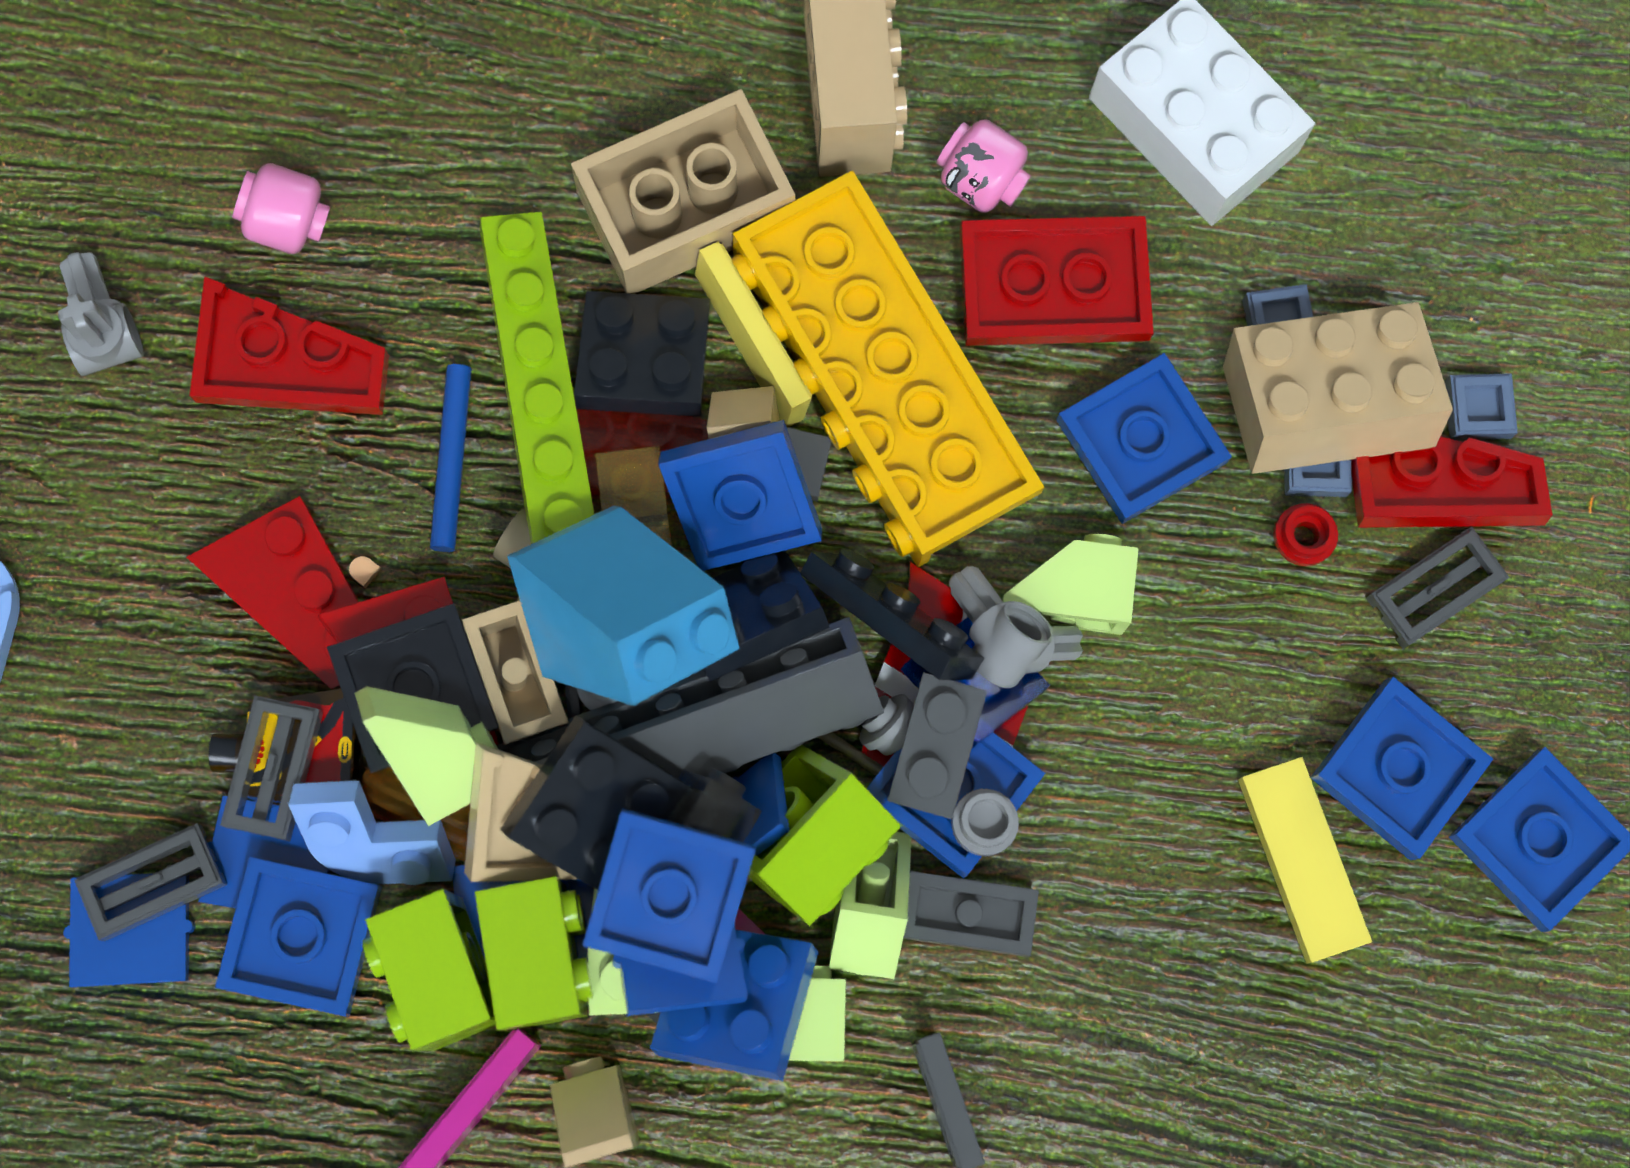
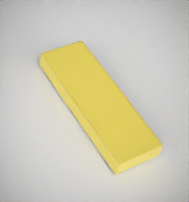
M719 241L699 250L695 276L760 387L774 386L779 419L784 420L786 427H790L804 420L812 394L794 368L795 365L776 333H773L762 314L763 311L746 282L742 280L732 263L733 260L724 245L720 244Z
M1303 757L1238 779L1306 964L1371 943L1370 934Z

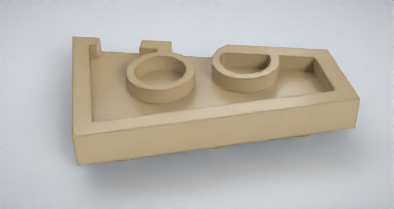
M477 742L464 871L471 882L526 881L556 876L560 880L577 879L508 839L500 830L543 765Z

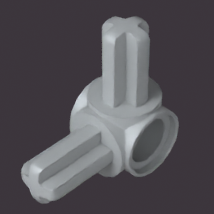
M76 252L68 255L67 259L60 263L61 273L69 295L66 297L68 306L58 311V318L62 323L61 331L67 351L76 370L84 377L143 357L144 349L135 322L124 303L109 298L97 257L91 252L81 254Z
M967 566L950 578L951 594L973 623L969 634L975 643L972 649L984 657L978 672L989 682L999 687L1012 688L1019 683L1026 673L1040 672L1049 665L1050 661L1076 660L1082 654L1083 649L1080 641L1083 634L1081 630L1076 626H1050L1049 622L1031 606L1017 601L1003 602L979 568Z

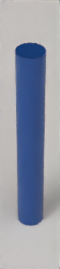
M462 364L447 365L430 539V549L439 552H453L456 547L472 372L471 367Z

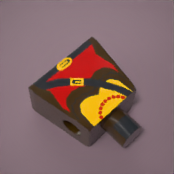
M341 688L273 699L316 708L323 712L306 783L359 780L362 787L363 750ZM252 703L248 707L247 722L251 711ZM269 713L248 793V798L253 801H257L279 715ZM295 719L273 805L280 806L302 720ZM213 734L211 736L209 766L212 772L234 773L244 734Z

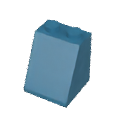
M609 507L507 555L542 677L634 706L740 649L724 587L622 507Z

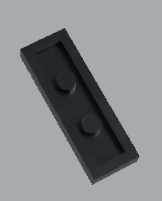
M841 549L839 554L810 553L800 574L938 680H972L984 657L966 644L968 636L963 630L946 620L929 617L918 608L921 601L916 595L893 583L885 584L872 574L875 567L863 556L847 549Z

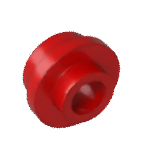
M1301 503L1288 508L1278 518L1274 527V542L1279 553L1287 561L1298 566H1314L1325 561L1335 550L1338 542V529L1334 519L1325 509L1314 504ZM1295 528H1308L1314 535V544L1311 546L1301 545L1295 538Z

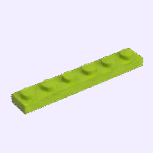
M542 212L480 217L481 241L531 544L595 515Z

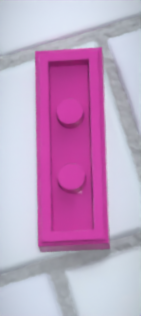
M513 1029L399 1168H441L542 1044L525 1030Z

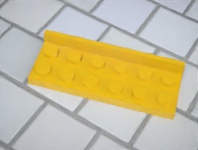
M853 170L733 233L734 257L731 258L733 265L742 280L746 282L748 288L755 291L764 307L762 314L773 333H776L780 342H785L795 359L793 364L804 385L808 387L810 393H815L827 413L821 416V422L829 439L838 450L846 446L858 467L852 470V474L862 495L869 503L878 500L890 520L884 524V529L899 556L904 557L910 554L916 566L920 567L930 561L933 553L1042 493L1044 489L1043 483Z

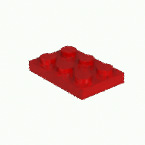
M1146 216L961 221L960 248L965 346L1137 342L1151 340L1154 330Z

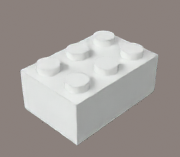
M1180 0L1102 64L1098 69L1089 97L1211 226L1217 223L1297 155L1316 124L1196 0Z

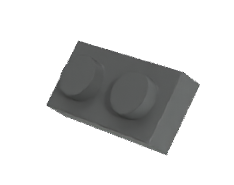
M923 673L888 797L889 802L952 819L987 690L952 680H938L933 675Z
M910 871L908 919L903 939L1030 957L1039 890Z

